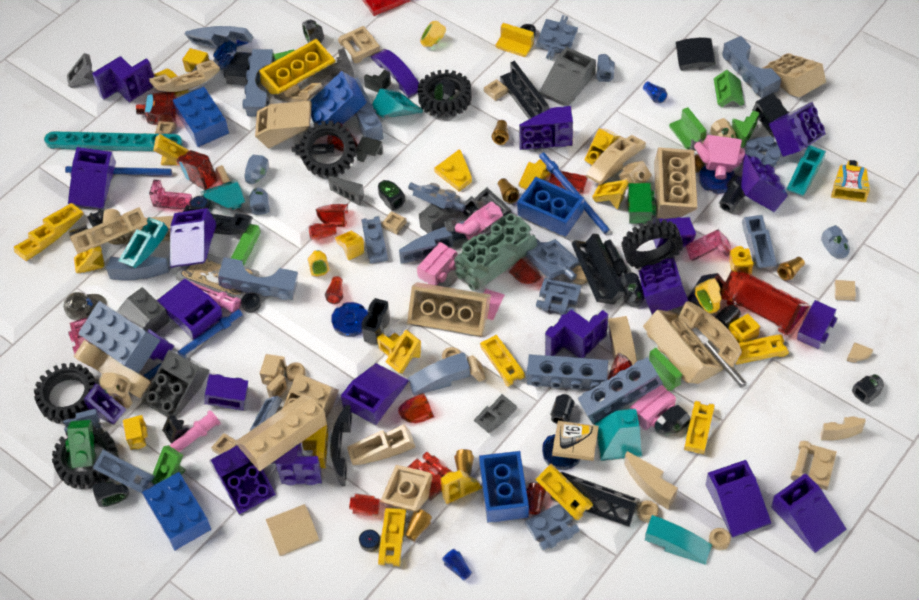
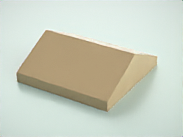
M395 465L380 502L417 512L429 498L432 474Z
M305 504L265 519L279 556L319 541Z

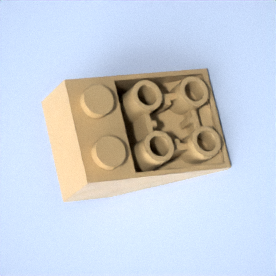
M786 53L781 58L771 61L763 67L772 68L781 78L780 87L788 94L796 97H801L826 83L822 63L795 56L791 53Z
M300 101L270 104L258 110L255 137L269 149L306 131L311 124L312 102Z
M297 373L283 408L304 395L312 397L324 410L325 417H327L334 405L339 389Z

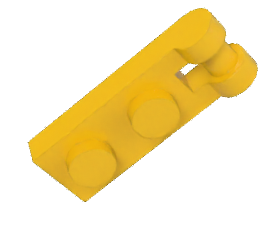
M497 334L480 343V348L503 378L507 387L513 385L514 381H520L525 378L524 371ZM513 370L514 373L509 374L508 371Z
M780 334L740 342L738 344L742 353L735 364L738 365L776 356L784 357L789 354L787 346H784V338Z
M695 400L684 450L704 454L714 412V404L709 403V405L701 404V401Z
M552 464L535 479L576 520L583 516L585 510H589L593 506L592 502L587 497H584ZM574 500L579 503L577 507L571 504Z
M385 508L378 565L393 564V566L400 567L407 515L406 509ZM387 550L394 551V555H386Z

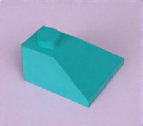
M381 88L372 103L376 114L383 118L385 116L397 117L423 112V109L401 92Z
M235 180L200 192L203 197L232 210L242 207V203H245L239 183Z
M636 409L615 411L595 423V426H598L597 441L601 461L625 458L627 451L637 457L642 456L640 426Z

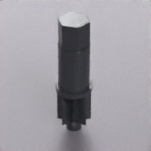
M295 144V147L291 148L295 155H300L299 146L301 144ZM313 144L311 153L312 155L335 153L334 144Z
M611 239L606 240L603 245L617 276L622 277L628 273V269Z

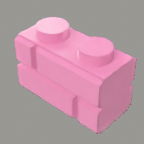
M440 242L417 267L418 277L431 285L443 283L447 278V274L451 270L456 269L454 259L458 255L457 251L450 247L448 248V246Z
M661 385L642 396L630 406V409H636L639 425L644 430H648L651 426L654 428L655 422L670 407L675 406L676 397Z

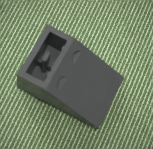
M566 47L557 57L539 93L565 106H570L595 75L596 59Z
M168 350L142 403L166 417L172 415L177 417L202 387L210 369L179 352Z

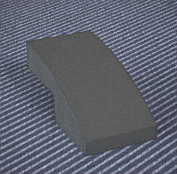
M501 394L490 407L486 406L474 419V422L487 433H491L505 422L518 407Z

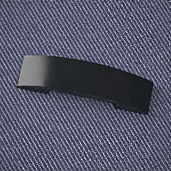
M186 205L183 212L199 210L203 208ZM211 213L216 222L214 231L216 234L236 235L245 233L253 219L250 215L235 213L234 217Z
M346 405L341 411L331 435V458L336 477L341 486H346L347 476L345 458H340L343 433H351V405Z

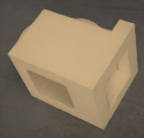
M265 354L259 373L262 384L268 386L279 374L284 375V370L287 367L284 356Z

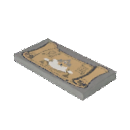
M209 253L205 263L183 266L175 276L178 281H182L185 278L215 292H225L233 298L238 297L242 299L244 295L248 294L238 289H226L219 286L218 274L223 258ZM244 266L249 274L259 277V271Z

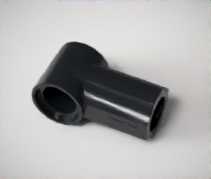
M738 174L728 182V189L719 201V207L729 213L733 212L740 200L745 197L741 188L742 178Z

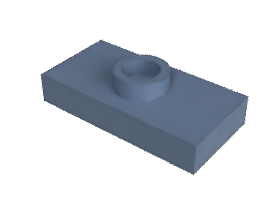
M275 396L265 400L250 431L276 413L282 402L280 397Z

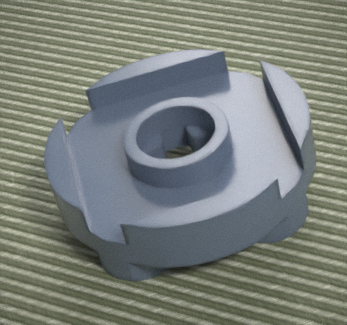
M771 136L757 137L748 140L746 143L745 154L751 157L753 155L756 156L764 165L769 164L774 167L780 159L781 151L777 142ZM763 151V152H766V154L763 155L762 153H758V152Z

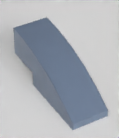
M763 214L744 217L741 223L757 269L777 266L769 230H766Z
M111 256L106 267L109 278L113 280L147 279L170 271L166 258L149 256L136 268L120 263L118 257Z
M463 352L421 369L408 377L413 396L452 386V381L470 377V367Z

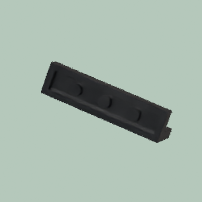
M516 61L510 62V72L500 76V82L508 88V93L526 117L531 119L549 110L548 103Z
M593 233L586 242L574 240L571 243L596 302L615 304L625 291L599 234Z
M562 471L560 472L580 493L587 494L594 508L591 507L589 510H585L586 512L630 527L635 509L639 505V498ZM576 500L571 503L574 507L579 505ZM600 500L607 501L610 509L603 512L598 509L595 502ZM620 507L630 509L627 520L620 518L616 509Z

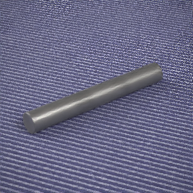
M708 340L704 344L705 347L739 387L743 388L747 382L734 367L729 366L718 355L719 350Z

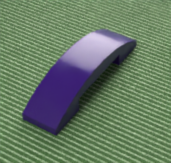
M383 49L371 55V59L380 68L383 67L390 72V75L398 82L399 89L408 98L418 93V80L396 54L388 49Z

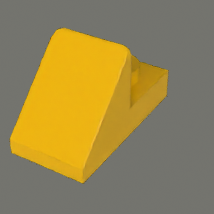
M161 134L156 137L153 151L162 155L161 165H180L179 162H182L183 165L187 164L185 157L188 158V149Z
M541 159L535 164L529 161L518 186L526 190L535 177L546 181L551 173L546 169V165Z
M628 180L599 184L592 198L595 202L610 200L614 207L619 209L629 182Z
M350 230L335 237L337 244L343 248L347 260L364 254L363 237Z
M101 246L77 254L74 257L76 273L101 269L105 266Z
M405 330L385 362L398 373L403 374L413 357L420 358L421 340L408 330Z
M327 424L301 442L303 450H313L312 456H318L321 468H326L329 437Z

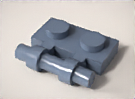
M544 278L539 297L545 298V301L537 300L536 307L542 308L543 311L547 312L549 310L559 312L560 315L567 314L571 309L575 311V308L568 307V305H577L581 286ZM552 300L562 302V304L558 305L551 302Z
M560 504L525 520V525L535 541L544 538V541L539 543L542 551L547 548L552 549L557 546V543L565 539L569 540L574 537V534L580 532L577 524L571 527L567 526L572 523V517ZM560 529L561 532L553 536L551 535L552 532Z

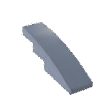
M235 26L203 27L185 31L184 33L192 43L218 49L221 43L233 45L236 44L237 40L251 43L254 38L247 28Z
M445 227L434 230L399 249L400 263L425 259L440 242L449 248L454 247L453 241L467 237L455 230L448 232Z

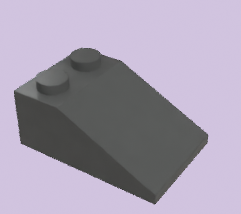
M143 287L130 295L117 310V312L146 331L150 329L156 333L170 322L166 309Z

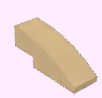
M627 316L608 319L607 330L618 373L637 362Z
M403 424L387 433L381 430L348 446L347 449L352 464L360 465L404 453L415 448V444L410 430Z
M627 451L624 465L633 480L646 495L668 510L676 499L678 487L663 480L664 471Z

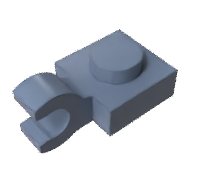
M96 409L76 413L75 419L63 421L65 433L71 421L92 420V425L96 429L101 428V422Z

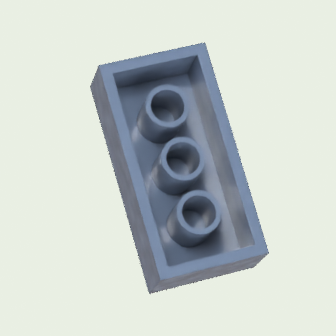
M100 301L78 333L119 363L137 373H140L160 339Z

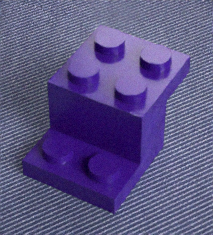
M119 56L92 73L99 96L103 100L119 92L130 103L154 88L149 79L155 76L151 63L147 58L131 66Z
M572 309L567 314H563L554 326H550L545 332V355L555 356L565 348L577 358H585L607 337L608 313L602 310L598 315H593L590 321H587Z
M301 443L271 463H276L281 484L289 486L295 484H322L323 476L318 456H304Z

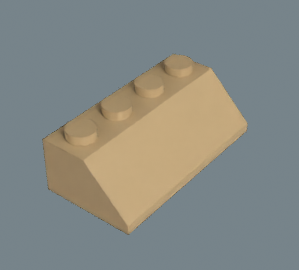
M658 147L654 160L656 218H677L697 210L694 150Z
M416 282L411 287L407 323L482 336L489 313L491 295Z
M657 310L643 327L647 331V336L656 342L659 351L665 354L669 361L682 373V379L685 382L699 384L724 369L693 330L678 317V313Z
M302 395L235 441V443L254 466L261 471L327 424L325 412L312 397Z

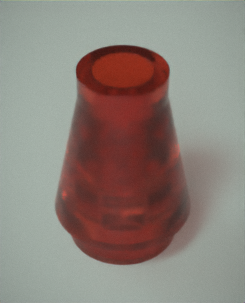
M313 223V225H309L311 240L318 241L337 234L335 224Z
M339 276L332 278L325 292L326 301L330 304H338L343 299V279Z
M538 482L529 483L528 488H526L529 514L537 515L541 513L546 490Z

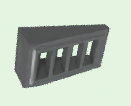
M333 176L328 177L331 191L357 205L361 204L364 198L363 184Z

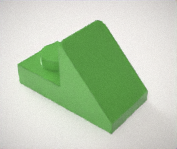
M752 111L749 117L746 116L744 122L732 119L731 127L735 131L737 139H742L741 148L746 146L747 141L753 134L758 123L759 112Z
M169 445L163 446L153 471L155 477L152 483L156 485L178 472L182 476L186 471L180 465L183 455Z

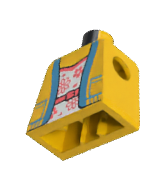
M849 160L847 165L842 164L839 167L831 198L866 202L870 191L867 169L865 167H858L856 160Z

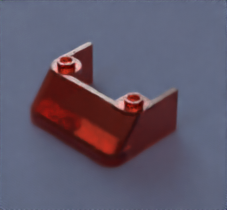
M731 270L720 291L721 300H727V305L733 304L752 311L775 323L779 327L778 331L785 335L794 334L811 308V305L745 271Z

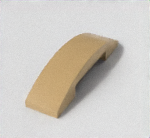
M210 60L196 64L197 71L171 79L164 74L149 80L160 91H183L208 81L220 71V67Z
M311 83L305 89H300L296 84L277 95L288 102L307 101L321 90L322 85L321 83Z
M140 207L93 228L70 236V239L77 254H80L128 234L148 223Z
M689 301L686 302L678 317L691 329L697 327L720 349L718 355L729 366L733 367L742 353L735 337L713 315Z

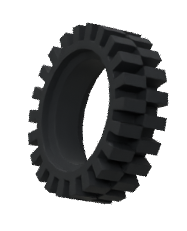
M445 69V73L437 70L438 74H435L433 71L430 73L431 77L427 74L425 79L422 78L417 88L418 102L421 109H424L426 113L430 111L432 116L437 113V117H441V114H444L446 118L451 113L453 117L456 116V111L458 114H461L462 109L467 110V106L471 104L472 90L470 80H467L466 76L462 77L460 72L456 75L454 70L451 73L447 69ZM443 79L453 81L455 88L460 91L459 96L445 101L433 99L429 94L434 90L436 83Z
M321 121V125L315 123L314 128L309 127L307 129L308 133H303V139H300L301 146H299L300 156L307 170L311 171L313 175L316 176L318 174L321 178L323 176L328 178L331 175L338 177V173L344 174L345 169L349 170L351 168L350 164L354 163V157H356V146L350 131H347L344 125L341 127L338 122L334 124L333 121H329V124H326L325 121ZM326 135L335 136L344 144L342 156L331 164L317 162L311 153L315 141Z
M656 219L654 223L651 220L647 221L645 226L643 223L639 224L640 228L633 227V232L628 231L626 233L627 236H624L621 242L626 262L631 267L634 266L635 269L640 267L642 269L644 266L660 263L664 259H675V256H678L680 254L679 251L683 249V241L677 225L671 221L667 223V220L664 219L661 223L659 219ZM668 239L662 246L656 249L637 251L639 246L650 240Z
M62 363L61 369L55 365L53 366L54 372L48 369L45 371L47 377L41 375L39 377L41 382H36L37 388H34V399L42 415L47 417L49 421L52 422L54 420L55 423L59 424L61 420L63 422L67 419H75L76 413L89 410L84 398L97 383L88 368H83L81 364L75 366L74 363H70L68 368L66 363ZM76 380L84 385V392L81 398L72 405L60 407L53 405L49 400L52 389L60 382Z
M92 425L94 443L119 457L118 449L112 436L110 437L107 431L104 432L103 428L99 427L96 429ZM62 436L59 438L61 444L56 443L54 446L56 451H52V463L59 478L66 485L69 486L70 484L75 489L77 485L80 489H85V485H88L89 489H91L94 482L99 483L102 478L105 481L109 479V476L95 469L83 472L71 469L68 466L70 452L66 450V439Z

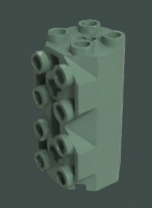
M514 214L502 216L492 223L490 233L474 236L463 244L462 253L454 259L455 267L457 268L455 274L460 280L463 279L472 291L481 289L527 255V251L534 249L537 246V238L535 235H530L529 232L532 229L519 216Z

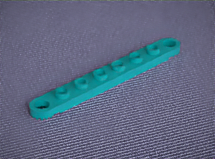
M52 131L45 135L44 141L50 149L76 150L77 147L111 151H153L155 139L159 134ZM161 134L172 141L176 140L177 144L183 145L182 138L179 135ZM54 138H55V139L57 138L56 141L50 142V140H52V139H54Z

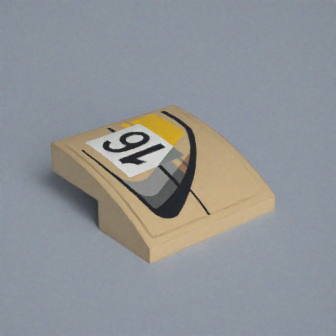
M558 421L552 456L594 461L598 426Z

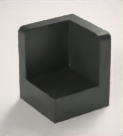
M384 69L379 76L365 74V88L377 93L380 88L387 90L391 85L390 72Z
M362 136L356 147L357 161L364 162L367 155L376 156L377 154H383L382 141Z

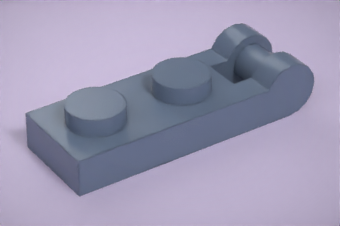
M376 216L374 219L369 220L367 218L361 219L369 263L388 261L380 217ZM375 226L376 228L369 229L368 227Z
M104 449L93 466V469L140 493L148 489L146 488L148 483L152 482L155 477L153 474ZM136 475L142 477L139 484L134 482Z

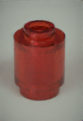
M355 493L354 497L350 498L349 509L353 510L352 514L370 517L378 515L380 508L379 498H375L373 495Z

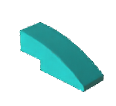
M808 145L786 190L804 196L826 157V151Z
M148 217V224L143 226L141 230L136 229L118 261L136 268L158 247L169 231V228L164 222Z
M654 515L651 516L644 541L665 547V552L706 565L712 544L693 532Z

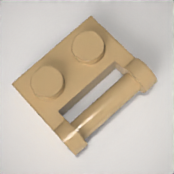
M365 26L338 38L339 44L345 47L356 64L360 63L363 58L380 51V45ZM353 40L360 51L356 52L349 41Z
M800 441L798 446L800 451L795 470L791 473V479L795 481L804 474L803 470L807 454H812L814 456L808 476L821 489L827 490L837 451L812 445L808 441Z

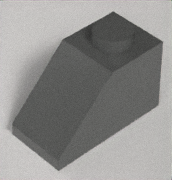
M430 204L419 213L420 228L426 233H430L445 227L444 221H448L449 218L456 219L459 217V214L451 208L443 209Z

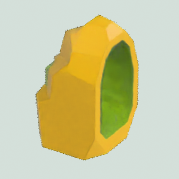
M439 21L430 22L420 38L422 46L432 47L434 44H438L444 37L446 27Z
M314 250L307 258L311 276L326 275L329 271L327 256L322 251Z
M715 278L702 282L695 287V295L700 305L706 312L711 314L719 310L721 301L720 287Z

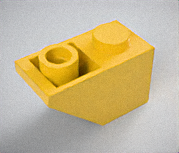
M598 128L584 161L593 165L599 156L621 136L608 129Z

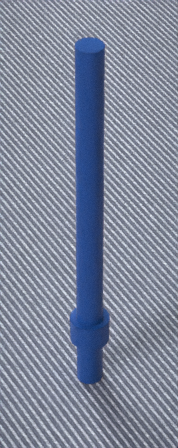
M545 152L541 153L539 158L546 165V169L555 175L567 191L581 196L559 170V166L555 161H551ZM584 199V211L604 234L609 232L608 226Z
M66 166L65 173H71L72 166ZM115 167L113 174L172 176V169Z
M237 309L229 316H224L218 320L219 323L177 352L183 355L188 354L222 329L225 330L230 327L232 322L243 315L242 312ZM162 362L154 368H152L151 370H149L143 376H145L149 380L152 379L156 375Z

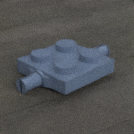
M562 15L560 22L546 19L537 40L536 47L548 51L546 55L548 60L549 57L552 60L555 53H561L566 47L572 48L578 27L566 24L568 17Z
M410 182L408 189L413 191V196L443 209L454 208L461 212L465 210L466 205L460 203L461 197L456 195V192L453 190H444L436 183L419 186Z
M537 239V246L527 251L526 257L549 279L561 274H565L571 281L576 279L577 274L572 269L579 265V261L556 239L544 243Z

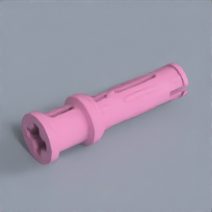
M190 281L207 293L221 308L229 310L230 313L240 309V298L230 297L225 292H215Z
M209 410L205 417L195 421L190 430L169 446L181 452L200 436L205 437L210 429L216 425L219 426L221 423L215 414Z

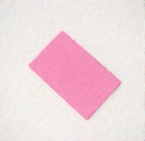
M485 289L484 294L491 295L487 319L494 320L505 295Z

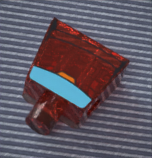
M159 92L148 94L145 104H136V114L145 115L147 123L151 125H158L159 121L175 123L176 110L173 100L177 98L176 93Z
M189 150L185 155L178 157L177 164L181 167L185 178L196 186L207 190L218 181L209 156Z

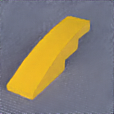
M71 203L43 218V225L28 232V239L15 245L14 252L23 260H29L67 232L84 215L83 211Z

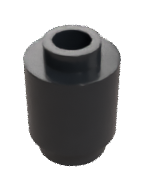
M730 304L725 306L715 318L729 330V325L740 318L741 311L737 306Z
M567 394L556 396L550 413L553 423L557 424L558 421L568 422L570 420L575 405L571 396Z

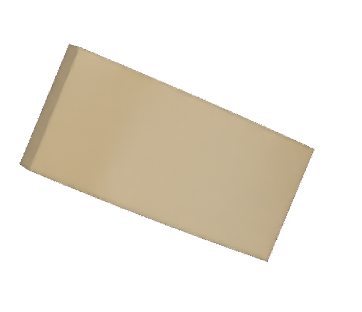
M851 416L844 417L842 424L836 422L824 423L821 430V440H840L862 433L866 420L865 418Z

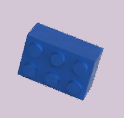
M341 71L310 100L312 102L311 119L314 124L318 123V125H321V121H325L326 124H329V121H333L334 124L338 122L341 126L367 103L356 80Z
M205 87L173 100L176 114L197 148L229 134L226 119Z
M538 177L534 178L517 202L518 216L564 237L568 235L584 212V197Z
M513 451L479 455L487 523L529 518V505L521 452Z
M180 472L142 492L147 505L174 551L212 530L206 515Z

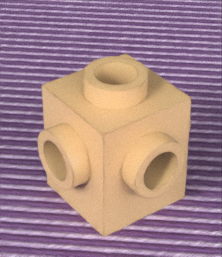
M643 161L626 165L623 168L624 171L618 175L621 180H628L629 183H645L652 176Z

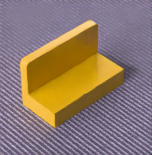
M503 22L500 27L501 37L495 44V48L526 57L534 45V32Z

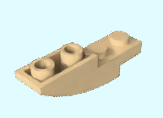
M630 135L628 138L621 136L599 156L587 172L586 177L601 185L622 170L624 162L643 150L646 142L633 135Z

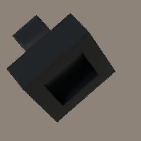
M100 208L98 212L94 214L91 212L87 216L92 228L103 223L104 209Z
M175 415L167 417L162 429L170 443H173L189 430L188 427H182L184 420H178Z

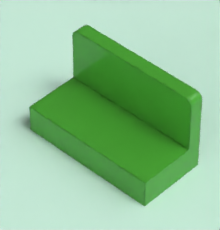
M725 70L713 78L717 104L723 107L732 100L740 106L744 105L741 81L729 70Z
M689 107L682 109L681 119L669 124V128L687 150L690 149L691 139L698 142L699 139L704 141L706 138L707 130Z
M656 347L651 350L649 361L658 373L667 391H672L681 385L682 373Z

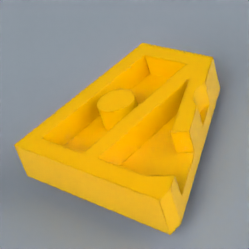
M460 149L434 167V172L458 192L472 182L471 174Z
M461 470L449 472L441 478L442 495L446 504L482 489L479 480Z

